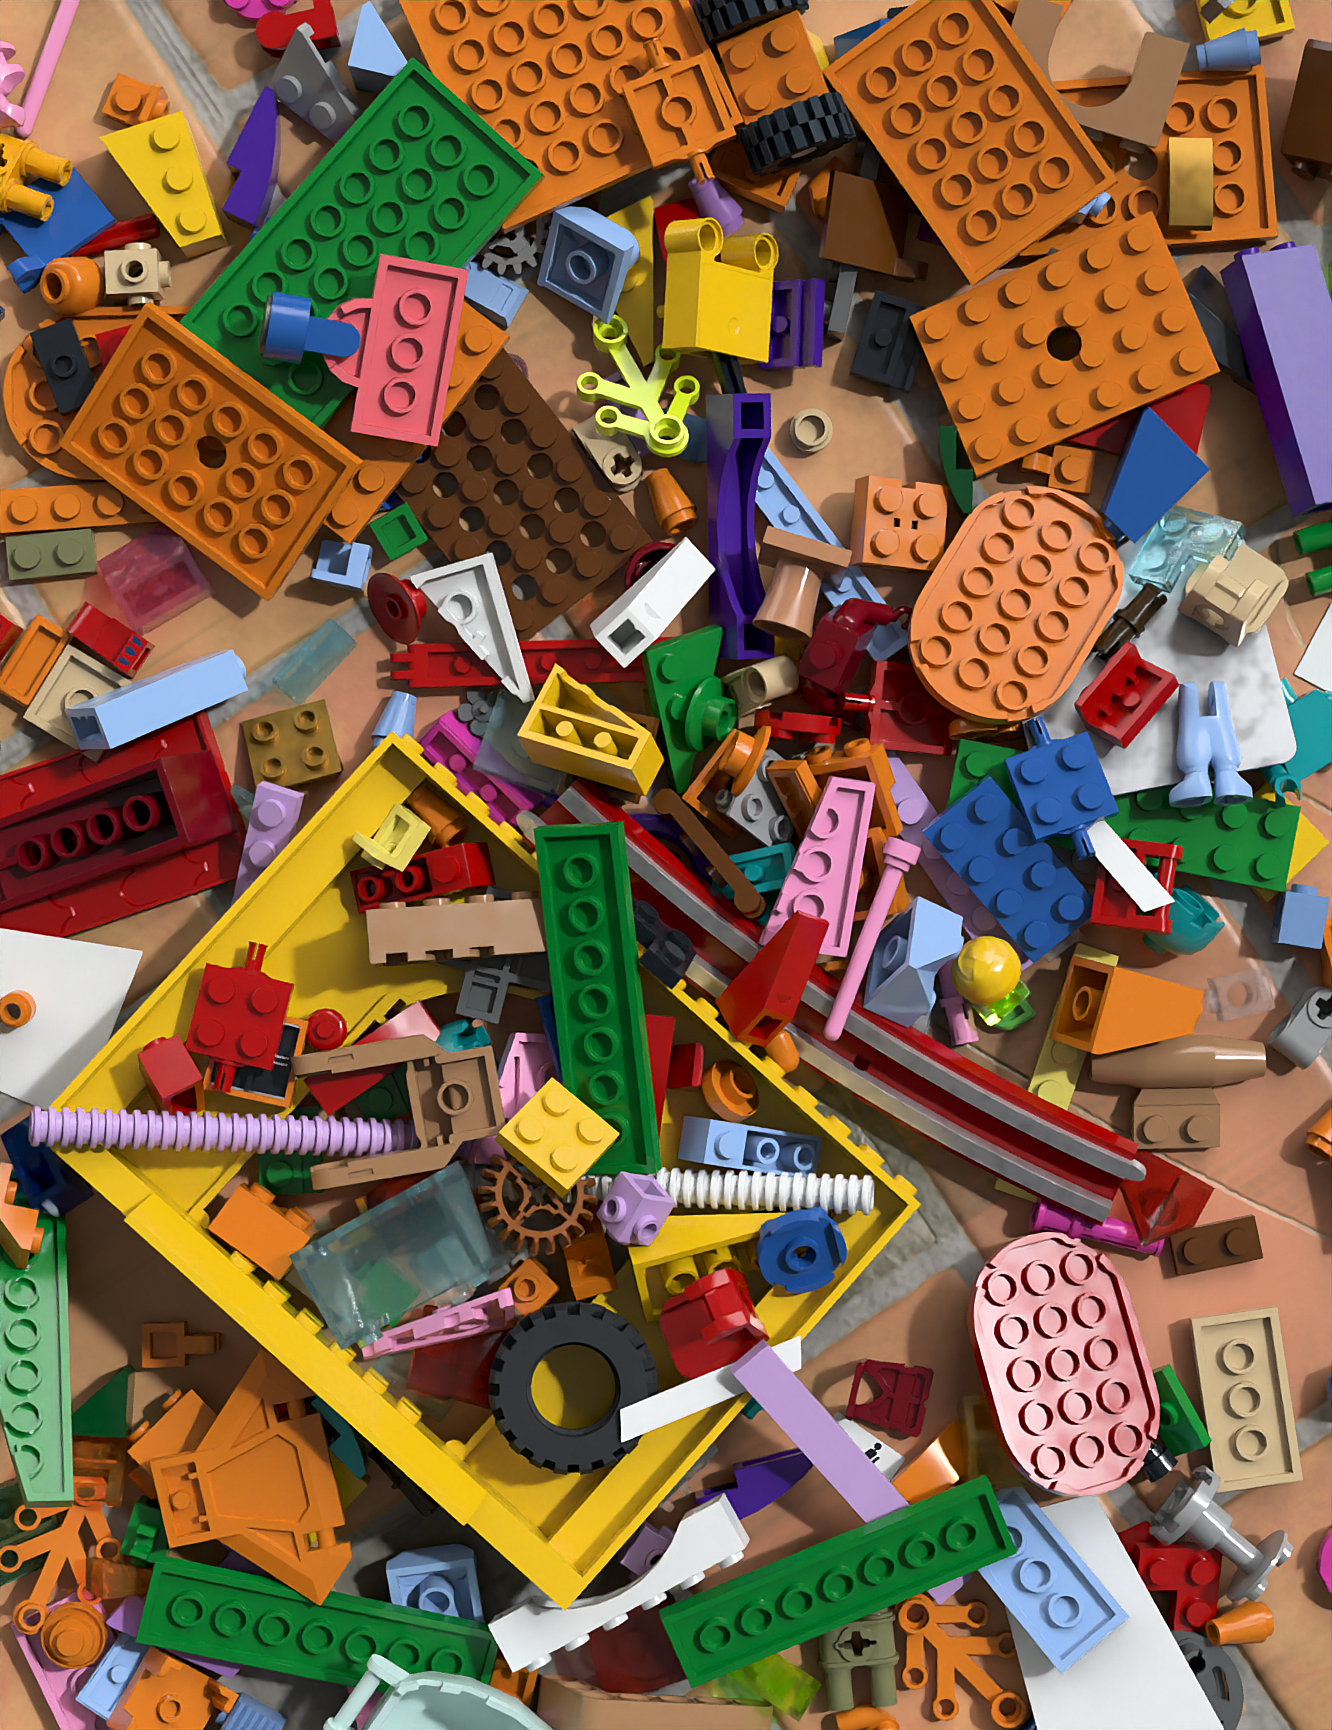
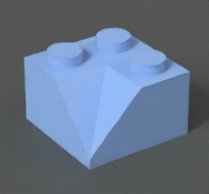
M917 896L880 931L869 961L863 1008L907 1028L922 1015H927L936 1000V993L933 991L935 975L948 960H954L962 949L964 942L961 936L963 917Z

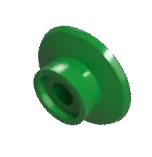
M716 676L706 678L699 685L687 711L685 739L689 749L694 752L706 749L714 739L722 742L725 741L735 728L737 722V703L735 700L727 698L726 688L723 682Z

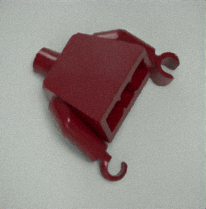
M849 598L842 605L839 604L823 615L796 671L798 675L804 678L802 697L805 702L832 717L842 718L841 724L855 731H862L863 728L856 725V718L861 712L843 711L839 707L841 702H856L840 700V695L842 692H847L877 626H887L890 622L895 623L901 615L908 614L906 621L901 624V628L906 630L908 629L912 609L907 606H901L892 611L891 606L859 598Z

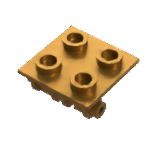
M325 699L242 721L256 789L257 785L262 781L284 788L294 787V789H298L301 784L306 783L309 786L312 785V781L330 776L332 779H335L337 774L344 772L341 757L337 752Z

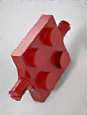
M871 661L870 682L866 695L841 693L840 700L855 701L856 703L841 702L839 703L840 710L864 712L866 720L865 738L869 739L870 745L883 743L885 750L951 756L953 739L949 738L948 727L954 719L960 716L940 704L926 690L919 680L913 664Z
M249 941L244 967L226 968L206 963L185 1048L188 1051L205 1054L214 1061L219 1062L212 1089H222L224 1092L231 1093L237 1067L254 1066L271 1071L274 1070L295 984L272 979L264 972H261L266 948H268L267 945L260 943L258 945L256 942Z

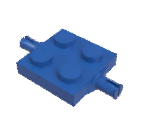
M1042 716L1036 717L1035 721L1033 718L1025 724L1035 746L1027 752L1005 759L1004 767L1034 844L1053 837H1071L1078 859L1084 860L1086 856L1090 858L1096 854V851L1093 848L1087 830L1097 822L1117 816L1119 809L1088 731L1066 739L1051 740L1044 723V718Z

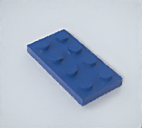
M989 774L921 829L925 837L1033 964L1091 917L1094 900L1092 895L1046 841L1034 844L1022 812Z

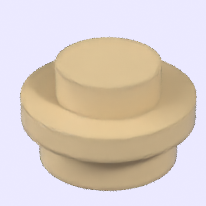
M818 409L802 410L791 422V440L802 451H820L829 444L832 438V422L824 412Z

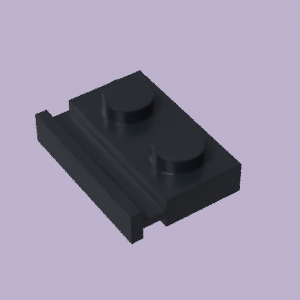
M876 290L849 375L888 388L892 387L908 394L923 350L909 316L927 308L917 305L915 302Z

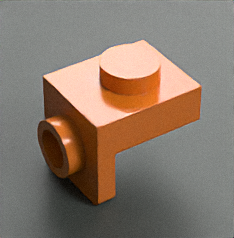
M528 1257L525 1261L523 1259L518 1260L509 1268L503 1276L506 1281L498 1289L510 1288L514 1306L524 1316H527L529 1313L531 1314L541 1309L558 1292L559 1287L547 1275L550 1271L538 1259Z

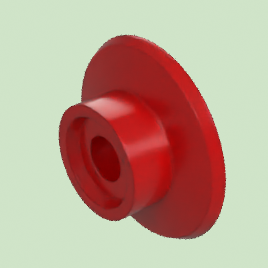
M376 573L371 576L367 586V596L375 619L383 631L394 641L404 645L413 643L420 632L421 618L427 612V604L420 588L417 589L409 579L399 580L387 573Z

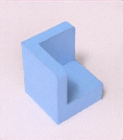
M324 540L321 544L316 569H312L310 578L317 583L365 593L374 551L371 546L356 542L348 545Z

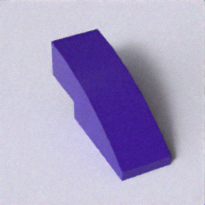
M264 86L226 162L231 173L238 176V179L222 210L229 220L251 231H254L256 227L262 228L270 209L277 183L281 155V125L278 101L273 90Z
M799 1447L734 1463L736 1481L695 1491L697 1505L700 1506L714 1497L725 1493L738 1519L741 1520L758 1512L781 1497L802 1479L814 1464Z

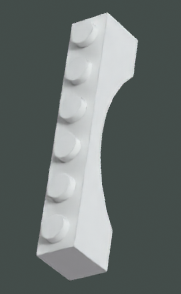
M722 1493L685 1513L671 1544L663 1556L647 1572L628 1585L604 1595L575 1599L566 1611L551 1598L532 1595L495 1615L488 1624V1627L513 1673L525 1666L528 1672L534 1671L552 1659L549 1653L562 1646L568 1652L590 1639L588 1635L590 1631L600 1626H603L604 1630L608 1631L628 1619L626 1612L641 1605L643 1610H647L667 1598L664 1592L679 1584L682 1590L695 1585L705 1578L703 1571L718 1563L720 1568L724 1569L744 1557L742 1550L746 1548L750 1539L725 1493Z

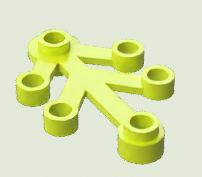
M613 315L611 321L605 324L598 318L593 326L594 345L601 352L610 354L628 387L603 380L596 373L586 372L577 379V396L585 402H595L603 398L641 410L647 421L623 415L616 407L607 405L599 408L596 412V430L605 436H612L620 431L645 439L648 449L661 457L679 455L688 444L689 433L687 427L683 424V420L689 405L694 404L699 398L700 384L698 380L689 375L677 378L674 383V399L667 414H664L658 401L670 372L675 371L680 365L681 353L662 349V343L658 345L655 350L654 366L646 382L626 347L628 326L624 319ZM611 336L616 339L609 340L605 339V337ZM668 354L672 355L674 359L664 360L661 356ZM587 384H592L597 388L594 390H586L583 388V386ZM687 387L692 389L693 392L686 394L681 392L680 389ZM604 418H612L615 420V422L611 424H606L601 420ZM669 436L673 440H663L661 437Z

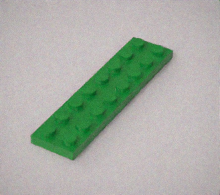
M959 739L945 809L989 774L1021 811L1004 767V760L1026 751ZM1177 784L1113 796L1119 813L1115 817L1106 819L1105 822L1119 838L1167 843L1183 847L1182 861L1177 862L1176 872L1276 892H1285L1301 807L1286 804L1285 807H1279L1274 801L1254 797L1250 802L1243 804L1216 805L1213 802L1212 789V799L1208 803L1196 807L1177 808L1170 806L1169 793ZM1053 837L1045 840L1049 846L1076 851L1071 837ZM1147 858L1146 866L1158 868L1160 859Z
M622 821L538 826L533 830L563 1087L620 1133L614 1144L586 1174H620V1172L656 1174L662 1169L624 823Z
M985 1474L659 1610V1614L691 1688H694L1017 1554L992 1486Z
M159 1554L156 1555L136 1637L137 1643L356 1687L368 1670L367 1662L373 1654L386 1658L409 1674L435 1671L471 1677L489 1685L499 1648L488 1627V1623L330 1591L322 1605L319 1606L278 1579ZM382 1679L375 1692L385 1693L391 1685Z

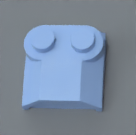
M565 206L555 210L537 285L550 289L607 324L612 319L627 271L639 259L640 249L638 242L627 229L587 207Z
M462 1544L433 1546L406 1550L387 1561L386 1573L393 1604L485 1623L477 1574V1558L473 1549Z

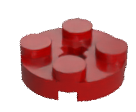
M755 709L753 727H757L759 730L763 726H771L770 738L793 739V732H800L799 741L835 744L836 736H840L842 718L792 712L778 713L770 712V710Z

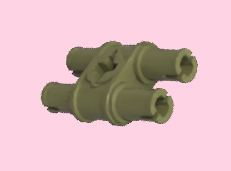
M884 1608L818 1636L820 1659L817 1660V1666L820 1667L821 1671L825 1672L829 1710L843 1711L854 1707L851 1669L855 1666L868 1668L872 1706L887 1707L897 1704L894 1665L898 1663L900 1655L896 1652L893 1621L896 1619V1615L892 1609ZM860 1631V1635L864 1639L861 1641V1648L854 1649L852 1643L848 1641L852 1637L851 1632Z

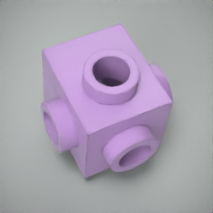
M620 1172L596 1215L608 1229L607 1234L617 1243L622 1245L633 1243L650 1246L674 1207L675 1202L654 1177Z
M644 1520L618 1554L620 1563L631 1570L629 1574L631 1580L634 1581L657 1562L651 1561L652 1557L663 1555L674 1538L675 1531L665 1525L659 1531Z

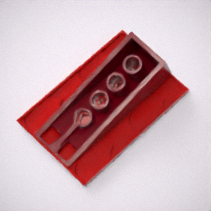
M206 709L112 749H106L98 763L81 753L87 750H80L79 748L0 775V928L64 938L237 879L247 830L241 812H239V806L227 771H225V765L214 732L211 730V723Z

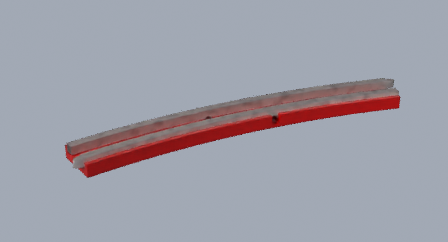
M579 776L539 818L527 810H522L517 815V824L524 832L522 835L523 840L534 851H536L533 829L538 826L623 821L631 895L637 901L644 900L648 902L659 913V920L671 930L674 928L680 930L691 940L692 948L697 951V954L684 974L683 979L715 1002L728 987L729 983L742 972L756 956L757 952L765 946L758 943L765 928L756 920L752 921L744 917L732 901L663 846L592 780ZM814 963L795 1015L782 1030L787 1031L791 1035L799 1053V1062L836 1086L838 1083L843 1084L853 1091L852 1096L950 1153L1034 1196L1099 1226H1102L1105 1222L1122 1180L1125 1178L1132 1181H1142L1145 1179L1146 1168L1134 1159L1138 1143L1083 1119L1009 1082L912 1026L907 1028L863 1008L864 996L859 992L856 993L840 1037L835 1041L826 1039L823 1033L824 1027L842 981Z

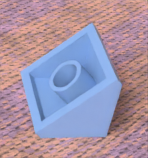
M369 1L362 5L348 68L356 89L380 94L408 62Z

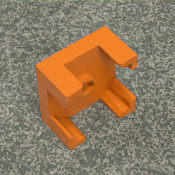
M151 1645L106 1725L112 1730H203L216 1707L228 1714L239 1695L219 1681Z

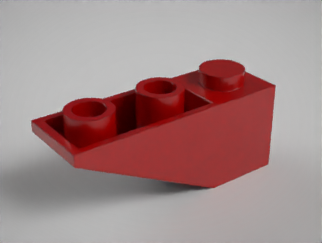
M487 842L461 843L413 855L403 872L387 864L383 870L370 866L350 871L358 914H364L366 910L379 909V904L406 902V904L496 885Z
M797 910L715 1000L736 1039L766 1048L793 1019L830 925L826 919Z

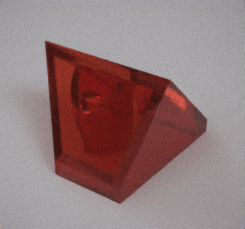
M1137 1149L1134 1159L1146 1168L1145 1179L1142 1181H1132L1125 1178L1122 1180L1119 1188L1141 1246L1145 1247L1194 1227L1215 1188L1144 1149Z

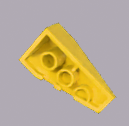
M788 1212L668 1216L650 1246L633 1243L626 1245L646 1323L659 1320L662 1306L666 1301L685 1292L684 1288L706 1275L725 1268L740 1271L743 1275L753 1270L761 1272L756 1256V1245L760 1238L759 1229L764 1222L776 1219ZM800 1246L792 1252L799 1254L808 1249L809 1246Z

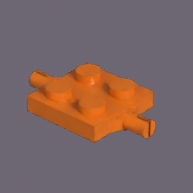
M654 38L653 46L649 40L643 44V48L646 51L652 68L642 77L622 84V92L653 170L661 169L676 162L689 161L697 184L703 185L705 184V177L707 182L715 179L706 154L714 147L735 140L736 132L705 54L702 53L684 61H668L661 44V39Z

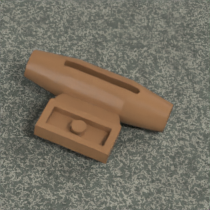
M1186 1035L1100 1055L1087 1052V1073L1090 1081L1140 1088L1131 1103V1140L1138 1143L1137 1149L1220 1147V1104L1211 1087L1264 1077L1266 1071V1052L1262 1042L1216 1035Z

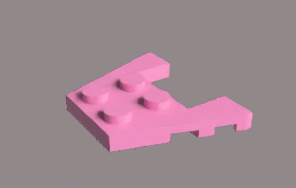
M512 1033L509 1035L497 1071L506 1124L552 1077L559 1082L545 1034ZM496 1136L479 1138L474 1140L468 1164L492 1165L489 1159L493 1154L500 1155L505 1160H507V1157L504 1154L503 1147L494 1141Z

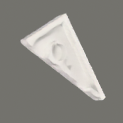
M493 553L410 576L417 589L421 588L439 608L437 611L443 618L457 628L461 638L481 660L485 659L502 678L501 682L512 694L517 695L523 703L535 699Z

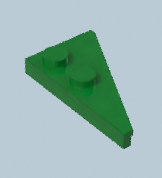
M715 624L650 645L641 653L654 717L660 719L657 731L669 786L677 795L688 790L696 752L689 749L685 739L687 711L699 685L706 678L714 675L722 640V627Z

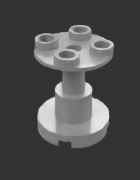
M1201 1465L1191 1471L1196 1479L1190 1485L1181 1480L1166 1497L1153 1518L1160 1525L1156 1524L1150 1527L1149 1533L1165 1546L1172 1544L1185 1534L1204 1551L1215 1547L1239 1567L1228 1586L1227 1598L1231 1602H1237L1246 1597L1253 1602L1266 1589L1268 1581L1265 1579L1275 1565L1277 1567L1281 1566L1290 1557L1294 1546L1287 1541L1288 1535L1286 1532L1277 1530L1254 1547L1230 1527L1233 1517L1212 1500L1219 1487L1220 1477L1205 1465Z

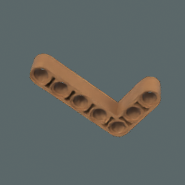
M542 1674L536 1715L553 1730H770L773 1704L743 1698L608 1693L575 1677L560 1674Z

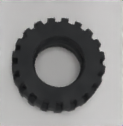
M580 1301L552 1303L522 1318L502 1340L490 1370L488 1396L490 1410L492 1409L495 1424L500 1434H503L509 1442V1446L517 1454L520 1453L528 1459L530 1464L540 1469L544 1467L553 1470V1473L590 1474L593 1473V1470L602 1467L608 1468L618 1463V1459L626 1453L630 1454L638 1446V1441L643 1434L621 1443L620 1409L657 1395L658 1376L651 1352L644 1339L621 1315L595 1303L589 1304ZM567 1345H581L598 1352L610 1365L615 1378V1395L607 1413L596 1423L580 1429L561 1428L546 1420L538 1411L531 1392L532 1377L539 1362L549 1352Z

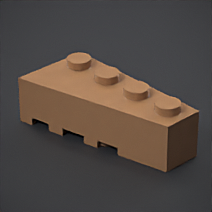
M521 891L511 893L512 900L494 901L493 894L468 896V903L450 904V898L423 900L424 906L406 907V902L379 904V909L366 910L370 964L375 967L548 953L542 899L538 898V891Z

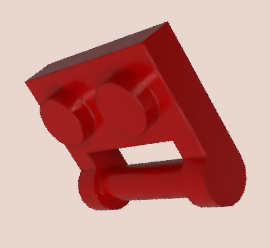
M1120 838L1145 867L1147 858L1160 859L1157 881L1172 897L1177 862L1182 861L1183 847L1174 844ZM1099 861L1090 923L1095 926L1144 931L1158 935H1171L1173 922L1169 920L1171 903L1152 909L1151 916L1139 915L1140 907Z

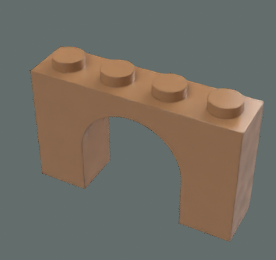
M1019 0L1010 27L1088 138L1102 142L1104 135L1107 134L1121 139L1119 147L1140 154L1145 153L1146 147L1157 148L1190 44L1149 31L1146 32L1131 78L1124 91L1108 104L1097 107L1080 106L1068 101L1057 91L1052 83L1048 69L1049 52L1063 5L1046 0Z

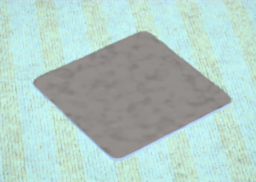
M1222 520L1143 535L1135 544L1128 538L1122 539L1120 542L1118 540L1114 541L1120 561L1124 565V582L1119 602L1101 634L1114 621L1113 614L1119 608L1125 609L1141 591L1145 583L1149 582L1157 586L1162 591L1157 597L1165 594L1167 602L1144 625L1145 632L1140 638L1136 637L1130 641V643L1136 646L1141 658L1174 674L1179 684L1195 682L1198 692L1200 717L1209 716L1208 689L1210 682H1225L1233 727L1242 756L1238 772L1284 764L1290 761L1295 755L1297 746L1266 622L1258 633L1246 636L1239 647L1236 648L1225 641L1222 636L1177 610L1185 598L1184 588L1187 580L1217 540L1234 539L1246 545L1239 525L1229 520ZM1091 650L1064 695L1052 707L1036 716L1044 718V723L1051 740L1066 739L1088 731L1113 796L1179 784L1185 777L1184 772L1177 767L1176 763L1179 686L1129 746L1123 749L1087 730L1074 707V703L1079 698L1082 690L1093 682L1107 664L1096 656L1100 650H1097L1096 653ZM1029 720L1022 721L1027 747L1030 750L1035 745L1025 724ZM1208 766L1209 778L1215 777V770L1211 766Z

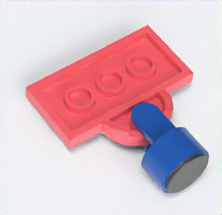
M379 253L372 298H353L339 304L326 319L309 316L311 298L273 291L272 295H267L258 353H262V358L299 365L301 364L304 350L322 353L332 373L342 382L357 387L349 429L351 432L438 447L468 270Z

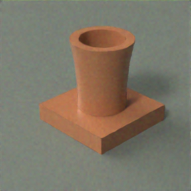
M767 525L757 562L758 564L775 568V572L752 624L759 630L782 639L809 642L812 638L814 613L821 583L840 588L853 551Z

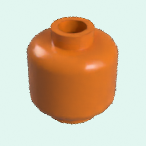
M87 257L55 258L46 265L42 272L40 291L51 310L59 314L83 313L98 307L102 302L105 293V279L100 267L95 261Z

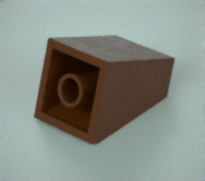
M1308 39L1304 46L1280 152L1293 165L1291 170L1297 176L1308 181H1314L1317 177L1332 183V43Z

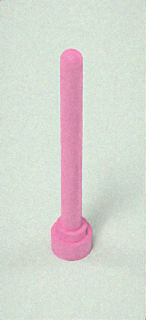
M61 0L22 105L26 117L23 127H14L16 135L21 138L28 137L32 132L80 0Z
M888 836L882 853L886 855L883 863L887 864L824 1027V1036L830 1041L837 1040L842 1033L903 871L908 872L910 865L916 864L921 848L894 837Z

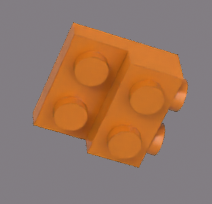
M860 738L844 745V750L831 752L830 746L823 745L805 753L803 760H806L822 792L829 776L875 783L868 829L881 827L886 838L899 835L903 830V826L890 791L896 781L883 743L870 745L868 738Z

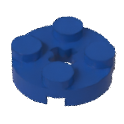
M812 1207L808 1210L791 1211L776 1219L764 1222L759 1229L760 1238L756 1245V1256L761 1273L771 1285L774 1286L773 1282H775L777 1285L785 1286L787 1292L807 1293L824 1287L835 1278L833 1272L838 1268L840 1262L843 1266L846 1260L847 1247L839 1225L828 1217L827 1212L822 1208ZM800 1246H809L806 1249V1255L803 1257H798L796 1252L792 1251Z

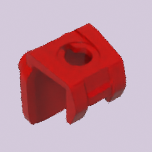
M725 1268L706 1275L684 1288L685 1292L672 1297L662 1306L659 1319L662 1333L676 1368L683 1377L690 1381L737 1362L762 1339L766 1342L770 1340L765 1325L760 1321L749 1295V1287L745 1277L740 1271Z

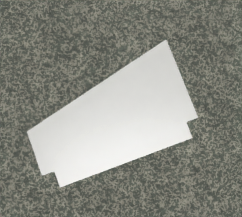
M0 928V1000L12 991L21 990L30 994L36 1003V1013L32 1020L25 1025L14 1028L5 1025L3 1022L0 1023V1091L46 1110L64 1091L65 1087L77 1077L108 1043L143 952ZM13 1003L8 1005V1013L14 1018H19L21 1014L19 1006Z
M1095 1495L1082 1496L1041 1507L1040 1509L1130 1618L1065 1673L1061 1674L1005 1605L1037 1730H1224Z

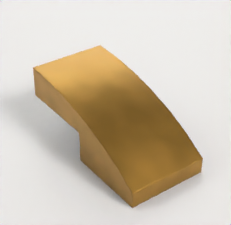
M1169 137L1166 146L1168 230L1211 231L1213 226L1214 183L1212 138Z

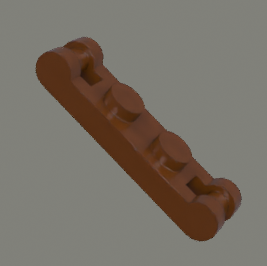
M661 789L658 791L653 799V806L668 823H678L683 828L684 832L678 836L694 856L702 851L712 863L705 870L721 889L729 884L736 892L734 904L743 916L752 921L762 918L767 910L764 898L681 798L671 789Z

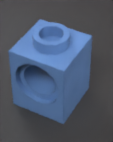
M1292 884L1291 891L1278 892L1270 943L1307 949H1321L1329 898L1317 896V887Z

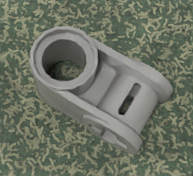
M1314 986L1306 990L1289 1014L1275 1027L1267 1043L1302 1070L1314 1062L1323 1050L1326 1041L1332 1035V989L1324 986ZM1319 998L1326 1000L1327 1006L1331 1008L1327 1015L1319 1013L1320 1009L1315 1005Z

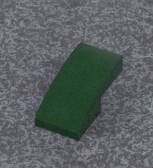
M939 426L937 432L938 453L945 485L949 486L948 494L960 517L967 518L972 513L973 469H956L957 426Z

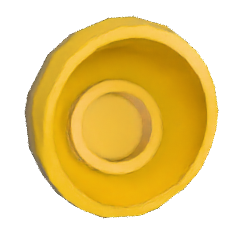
M992 936L977 937L965 943L959 955L953 960L951 966L952 982L959 994L971 1002L977 1004L997 1002L1015 989L1020 980L1021 963L1019 956L1005 940Z

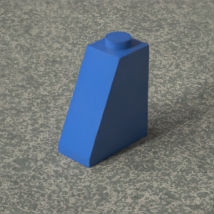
M1146 405L1137 411L1099 508L1107 516L1103 525L1119 542L1126 536L1135 544L1210 470L1163 420Z

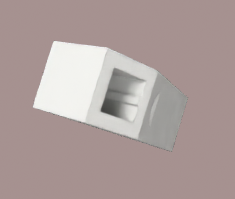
M685 537L590 624L594 637L625 668L659 637L715 571V567Z

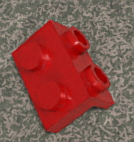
M1126 642L1108 660L1104 669L1093 682L1082 690L1079 698L1074 703V707L1087 730L1126 749L1178 688L1179 683L1174 674L1142 659L1136 646Z

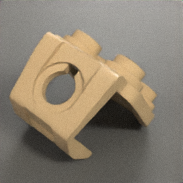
M1219 539L1210 547L1187 580L1184 588L1185 598L1177 610L1189 618L1192 617L1222 636L1225 641L1238 648L1246 636L1255 635L1260 631L1283 598L1289 585L1285 572L1278 565L1243 543L1234 539Z

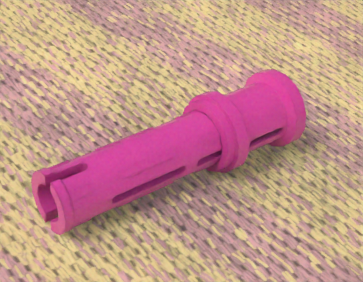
M1037 1197L1036 1203L1034 1202L1029 1222V1229L1033 1232L1038 1233L1042 1229L1054 1233H1063L1074 1240L1080 1237L1139 1251L1154 1257L1160 1255L1164 1243V1230L1145 1227L1107 1217L1103 1225L1099 1226Z

